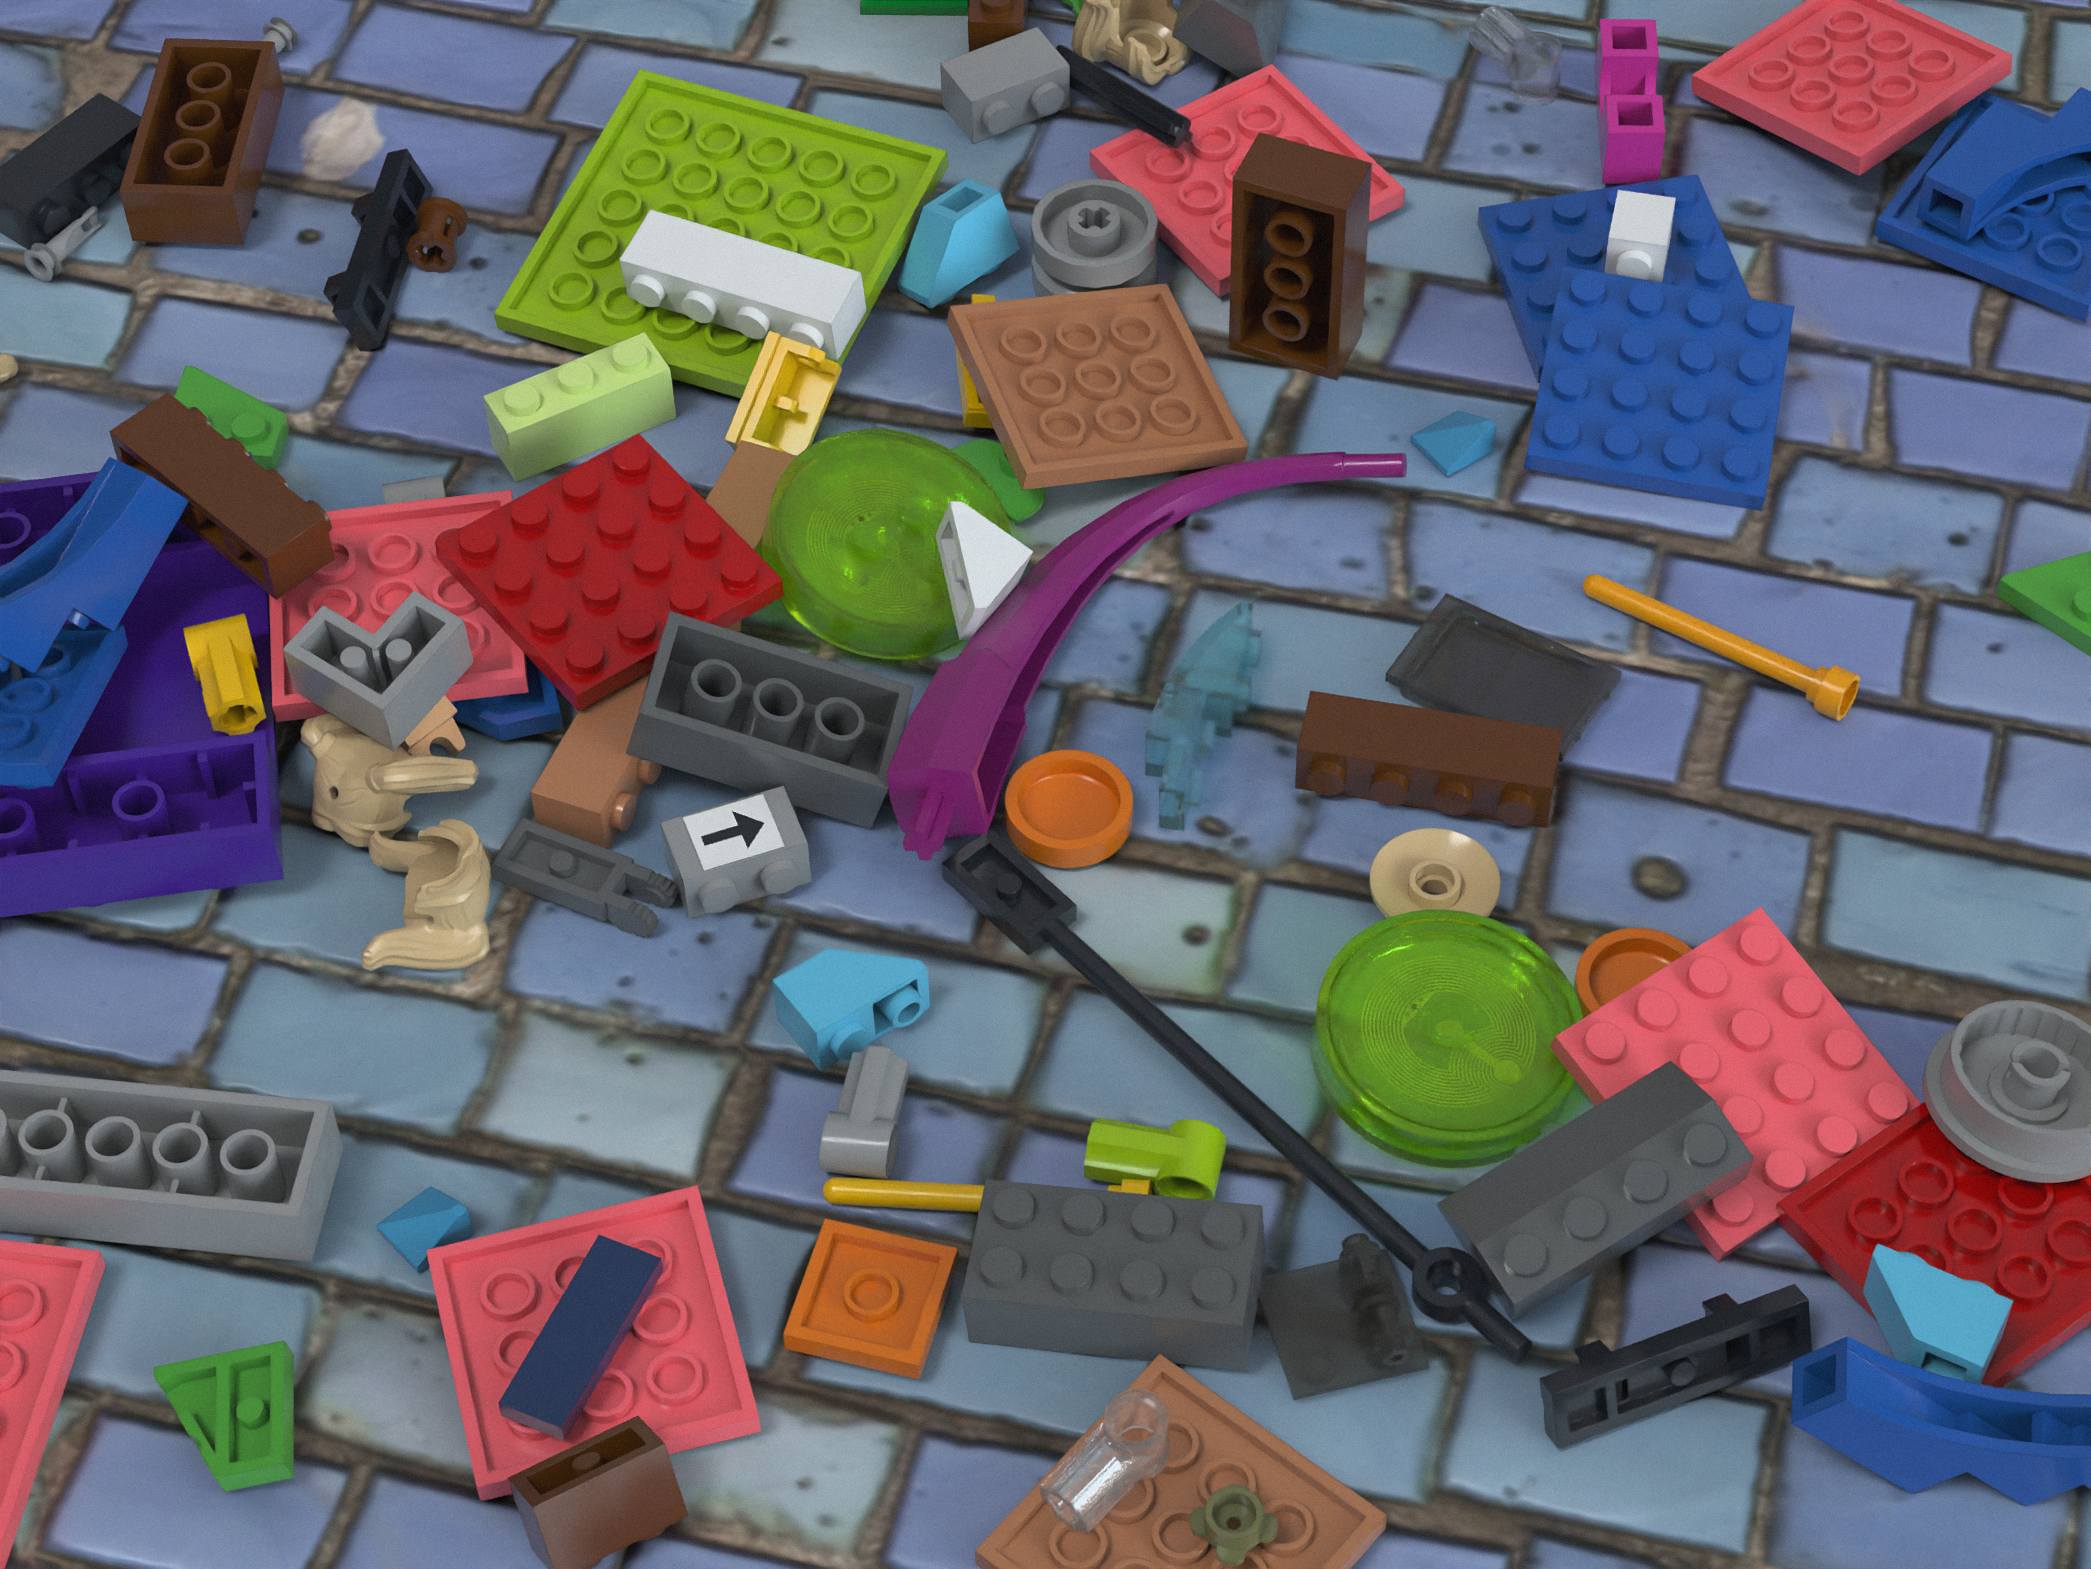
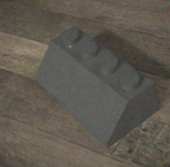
M1181 0L1172 37L1241 79L1270 64H1274L1288 0Z
M1670 1060L1438 1202L1437 1207L1466 1252L1478 1262L1483 1278L1511 1321L1514 1322L1746 1179L1754 1157L1715 1100Z

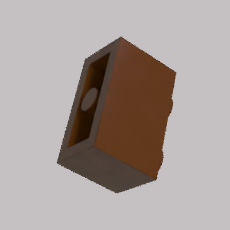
M639 1416L633 1417L507 1478L531 1548L548 1569H592L602 1558L634 1542L651 1540L663 1533L667 1526L688 1516L666 1445Z

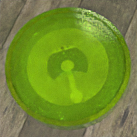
M889 429L853 430L827 437L811 445L792 460L784 470L773 492L762 533V557L783 579V597L779 598V600L788 612L813 634L841 649L863 656L894 660L921 658L948 650L963 641L959 640L935 536L949 503L952 501L964 502L1011 535L1005 509L996 492L984 476L968 461L947 447L930 439L903 431Z
M1445 909L1412 911L1389 917L1364 929L1353 937L1332 960L1321 983L1310 1028L1311 1061L1319 1086L1331 1107L1353 1131L1372 1145L1395 1157L1431 1167L1471 1168L1485 1166L1513 1157L1517 1146L1530 1144L1540 1135L1542 1127L1548 1122H1556L1561 1116L1569 1100L1575 1079L1549 1046L1556 1035L1583 1019L1577 996L1563 971L1541 947L1525 935L1496 920L1468 912Z

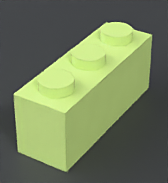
M645 332L483 396L492 446L516 483L676 419L670 368Z

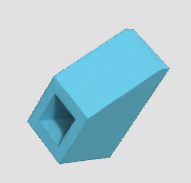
M966 178L923 207L897 281L901 294L932 309L937 305L951 301L960 289L978 277L996 271L1001 266L1002 261L1020 250L1000 192L970 178Z
M827 948L772 980L777 1020L820 1071L839 1060L851 1059L853 1052L863 1051L868 1043L896 1027L902 1028L910 1025L919 1018L923 1011L930 1008L928 968L921 960Z
M1877 1244L1872 1254L1863 1288V1294L1896 1360L1942 1376L1981 1384L2001 1341L2013 1300L1997 1294L1986 1284L1974 1280L1961 1279L1928 1265L1925 1260L1915 1254L1897 1252L1881 1244Z

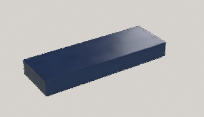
M598 1235L498 1404L501 1416L565 1441L663 1272L661 1258Z

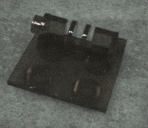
M1356 1233L1343 1240V1251L1339 1255V1260L1261 1277L1258 1298L1293 1401L1429 1369V1362L1388 1250H1380L1379 1245L1374 1241H1370L1368 1235L1364 1233Z

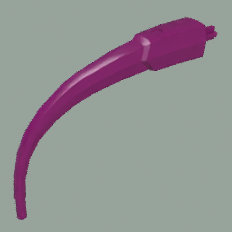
M1325 452L1290 454L1228 463L1178 477L1130 498L1063 540L1043 557L1012 590L974 634L959 656L940 665L912 713L887 770L890 801L901 830L905 833L903 839L905 851H917L919 860L927 861L932 859L934 851H941L945 838L987 834L1007 776L1027 730L1025 711L1052 657L1086 603L1107 578L1148 540L1192 512L1242 493L1293 483L1346 480L1347 478L1406 477V454Z

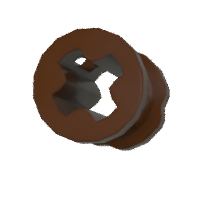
M428 198L422 201L418 207L417 222L419 227L417 233L409 239L406 251L409 261L415 267L425 272L445 273L456 264L457 252L455 244L457 237L466 230L468 216L458 203L448 198ZM448 217L451 219L450 224L446 223ZM424 247L428 248L426 254L423 252Z

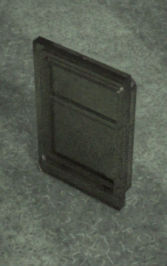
M1446 593L1388 669L1385 681L1399 687L1400 693L1405 699L1427 709L1561 729L1563 732L1559 761L1563 762L1573 746L1581 739V735L1602 705L1610 698V694L1621 680L1622 671Z

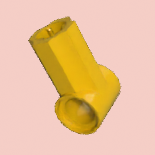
M245 613L183 628L197 683L201 682L202 695L213 731H222L230 736L253 732L255 726L266 718L254 670L259 668Z

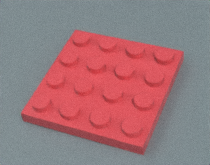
M1806 0L1692 74V93L1861 176L2011 74L2012 54L1894 0Z
M1273 64L1176 109L1175 111L1191 121L1189 131L1193 133L1190 142L1186 143L1183 141L1177 149L1170 148L1139 128H1136L1090 150V168L1101 179L1118 181L1137 189L1153 205L1158 220V236L1219 297L1230 292L1233 177L1259 132L1371 162L1369 223L1404 206L1405 188Z
M512 490L325 511L332 525L329 536L335 559L278 600L269 594L272 708L276 722L314 718L330 713L294 691L282 650L323 605L374 635L413 591L443 607L465 622L474 663L445 694L450 702L528 693L526 654L437 559L435 542L513 501Z
M1762 907L1754 910L1554 1037L1549 1046L1595 1106L1670 1060L1715 1100L1754 1157L1746 1179L1683 1217L1717 1262L1777 1223L1776 1220L1779 1218L1778 1213L1775 1211L1776 1204L1921 1104Z
M698 1185L426 1250L480 1501L513 1494L507 1479L508 1477L636 1416H639L665 1443L668 1454L761 1432L757 1407ZM598 1235H602L660 1257L663 1272L564 1441L501 1416L498 1403Z

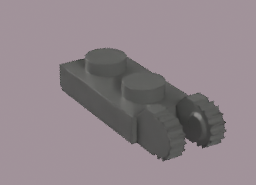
M525 818L519 821L490 863L493 880L602 921H606L608 918L619 930L629 934L634 933L636 936H642L643 938L645 936L649 938L659 925L657 915L647 905L644 906L641 902L636 903L633 899L622 896L625 890L628 889L639 901L648 904L652 903L656 907L660 906L662 908L671 906L678 895L677 886L672 883V880H669L667 876H663L660 873H655L651 869L635 864L633 858Z

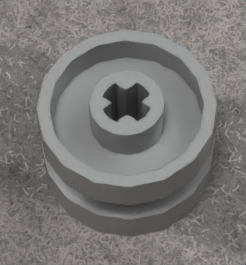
M1091 178L1068 182L1048 192L1035 206L1030 228L1031 247L1034 253L1031 261L1032 284L1036 297L1157 284L1158 258L1155 251L1158 243V220L1152 203L1137 189L1118 181Z

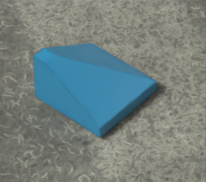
M1457 410L1412 434L1410 442L1447 477L1494 452L1496 424L1488 418Z
M429 1186L376 1225L377 1231L418 1274L429 1266L426 1250L464 1241L473 1234L468 1209L461 1202L432 1186Z

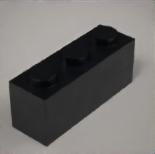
M99 92L1 165L0 233L27 250H31L32 245L35 243L45 245L73 221L80 219L89 208L101 205L106 199L120 190L141 116Z

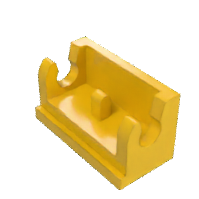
M769 331L724 440L734 451L740 441L744 440L806 458L842 371L841 366L838 363L825 359L826 353L820 349Z

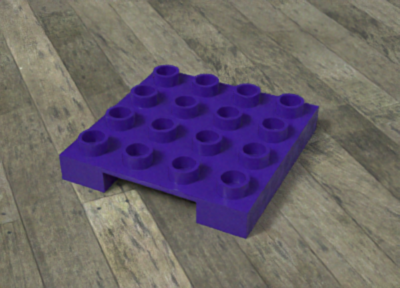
M248 452L251 459H253L252 453ZM99 471L0 484V567L14 560L48 534L82 498ZM179 520L118 624L124 625L128 647L53 786L21 789L17 786L0 785V918L75 907H96L112 902L200 890L228 889L237 885L284 879L276 723L272 708L269 595ZM245 613L259 668L254 670L266 718L255 726L253 732L230 736L222 731H213L202 695L201 682L197 683L183 628ZM92 620L89 622V624H98Z

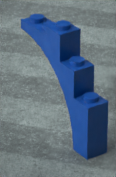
M2080 87L2047 123H2043L1996 100L1925 174L1916 217L1959 239L1967 241L1993 218L2027 200L2063 188L2091 184V91Z
M109 457L82 498L54 528L14 560L0 567V670L6 672L10 663L13 662L35 674L65 621L85 630L90 620L115 631L189 500L150 475Z
M1848 1336L1793 1360L1791 1424L1911 1494L1965 1472L1972 1474L2024 1506H2029L2081 1485L2091 1489V1394H2050L1996 1388L1946 1377L1892 1359Z

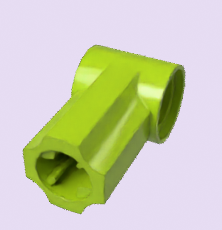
M1096 1117L1095 1121L1091 1124L1087 1139L1084 1178L1122 1184L1123 1179L1151 1180L1152 1190L1155 1191L1157 1196L1213 1201L1227 1146V1139L1219 1128L1200 1120L1183 1119L1175 1121L1167 1130Z

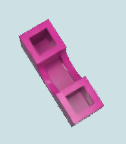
M1600 19L1594 75L1602 183L1636 184L1655 181L1660 178L1665 140V123L1662 95H1656L1659 52L1656 20Z

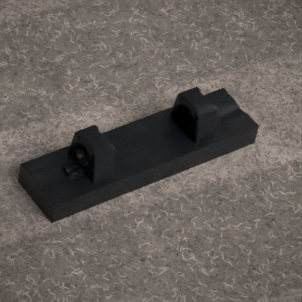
M407 148L388 152L374 192L356 198L351 214L360 225L361 230L346 271L328 277L323 290V294L333 306L332 312L341 325L349 331L351 339L360 352L381 347L409 264L406 246L411 236L417 233L419 227L417 222L418 207L422 201L431 198L433 187Z
M1795 1284L1738 1304L1727 1293L1702 1302L1705 1317L1614 1351H1611L1601 1340L1576 1348L1575 1354L1579 1359V1364L1539 1378L1544 1406L1545 1433L1557 1449H1561L1790 1363L1794 1359L1812 1352L1809 1299ZM1622 1381V1390H1620L1616 1382Z

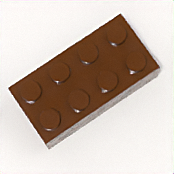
M165 38L119 190L132 241L244 245L285 94L274 42Z
M1258 133L1233 177L1229 350L1338 381L1362 335L1372 174L1371 162L1268 134Z

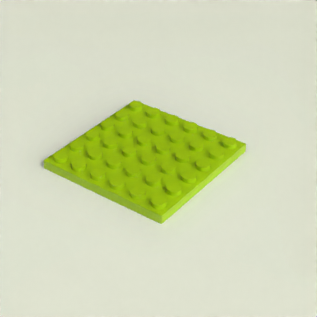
M639 69L495 310L494 317L497 328L585 354H591L645 332L669 366L672 379L742 398L765 339H753L737 330L710 322L700 323L687 315L658 306L648 307L635 299L628 298L620 258L651 209L861 272L867 310L838 361L828 359L842 366L914 232L923 207L930 202L949 166L947 151Z

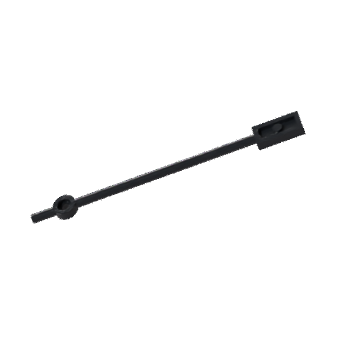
M990 828L987 834L980 835L942 862L943 879L1024 953L1029 955L1043 944L1048 943L1413 1272L1411 1284L1412 1299L1416 1307L1424 1315L1443 1322L1458 1321L1464 1318L1513 1363L1518 1362L1528 1353L1532 1346V1341L1481 1297L1482 1270L1478 1262L1470 1254L1452 1247H1440L1429 1250L1074 933L1068 926L1077 920L1076 904ZM1441 1287H1448L1456 1291V1294L1444 1295L1435 1290Z

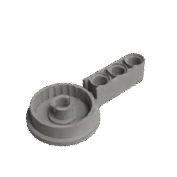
M2007 1000L1990 1003L1973 1010L1965 1016L1958 1026L1949 1030L1937 1041L1924 1067L1922 1076L1923 1095L1926 1106L1936 1125L1958 1149L1989 1169L2026 1181L2059 1183L2091 1175L2090 1025L2056 1007L2032 1001Z

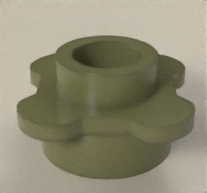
M1231 1484L1217 1490L1210 1496L1205 1507L1196 1508L1190 1516V1529L1192 1533L1198 1537H1205L1216 1549L1217 1560L1226 1566L1242 1564L1245 1561L1246 1552L1260 1542L1269 1543L1273 1541L1278 1532L1276 1518L1270 1513H1264L1260 1499L1247 1487L1240 1484ZM1229 1521H1238L1241 1526L1236 1530H1232L1227 1527V1523Z

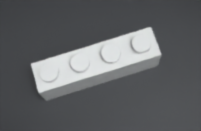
M651 209L620 258L628 298L635 299L648 307L658 306L687 315L700 323L710 322L737 330L753 339H766L768 332L772 331L780 334L782 337L820 349L826 353L825 358L838 361L867 310L862 276L859 271Z

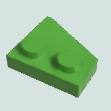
M185 366L174 397L188 409L191 407L198 408L207 417L212 428L226 439L230 437L237 439L248 452L252 453L253 460L265 470L269 468L277 470L290 431L286 414L194 366Z
M2091 551L2005 574L2000 579L1996 593L1997 597L2091 657Z
M284 1340L154 1367L153 1376L166 1394L178 1414L179 1420L196 1444L200 1455L224 1492L294 1478V1354Z

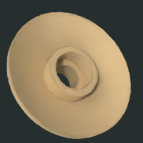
M1423 828L1403 833L1390 840L1381 848L1371 866L1369 885L1374 903L1380 912L1392 923L1412 933L1439 937L1463 933L1483 922L1497 904L1501 880L1495 860L1480 843L1456 831L1442 828ZM1428 893H1438L1440 895H1431Z

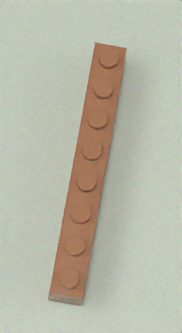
M741 440L705 501L772 568L775 562L780 563L786 557L791 543V533L798 521L806 520L809 517L815 502L816 490L813 485H810L807 458ZM742 620L726 629L740 633ZM650 672L577 713L530 792L536 823L606 849L610 848L619 831L625 832L628 830L636 813L639 796L646 784L652 785L656 782L663 766L626 754Z

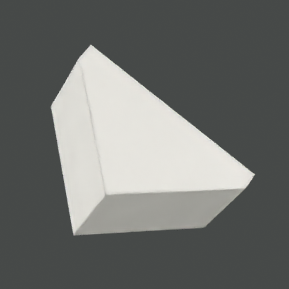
M952 501L947 507L935 536L959 640H971L979 628L1017 586L1033 551L964 502Z

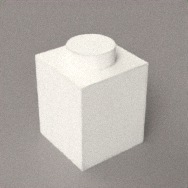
M1618 190L1608 237L1604 273L1662 283L1671 238L1676 198Z

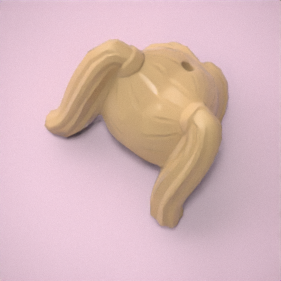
M1084 0L1075 23L1071 43L1073 50L1092 62L1097 61L1098 63L1107 60L1128 72L1131 77L1149 85L1157 84L1166 74L1172 76L1179 73L1187 65L1194 53L1193 49L1172 37L1178 14L1172 3L1173 0Z
M331 713L307 719L300 731L301 741L309 749L308 752L315 758L314 797L311 820L315 826L323 830L337 832L347 843L356 847H368L371 836L375 831L392 839L394 834L402 829L411 819L412 813L407 809H403L405 801L413 795L466 790L475 784L479 774L478 766L472 760L433 755L412 756L401 746L392 751Z
M442 820L438 826L427 827L426 830L419 831L418 840L423 841L391 840L378 831H375L371 836L368 848L372 863L390 871L407 873L403 909L405 927L387 930L372 938L361 953L360 962L365 970L373 971L388 965L429 970L461 969L483 959L490 950L489 930L484 918L490 898V863L493 857L489 850L483 848V844L472 826L461 820Z

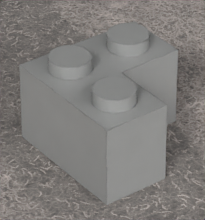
M415 591L406 598L374 635L323 605L282 649L295 692L392 751L398 748L474 663L464 620Z

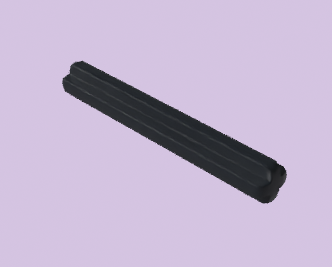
M1064 45L1056 47V50L1069 64L1070 88L1170 148L1177 149L1183 141L1186 143L1190 142L1193 133L1189 131L1191 121L1187 117Z

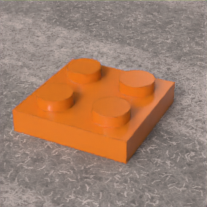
M825 1218L783 1333L785 1349L920 1380L959 1264L958 1248Z

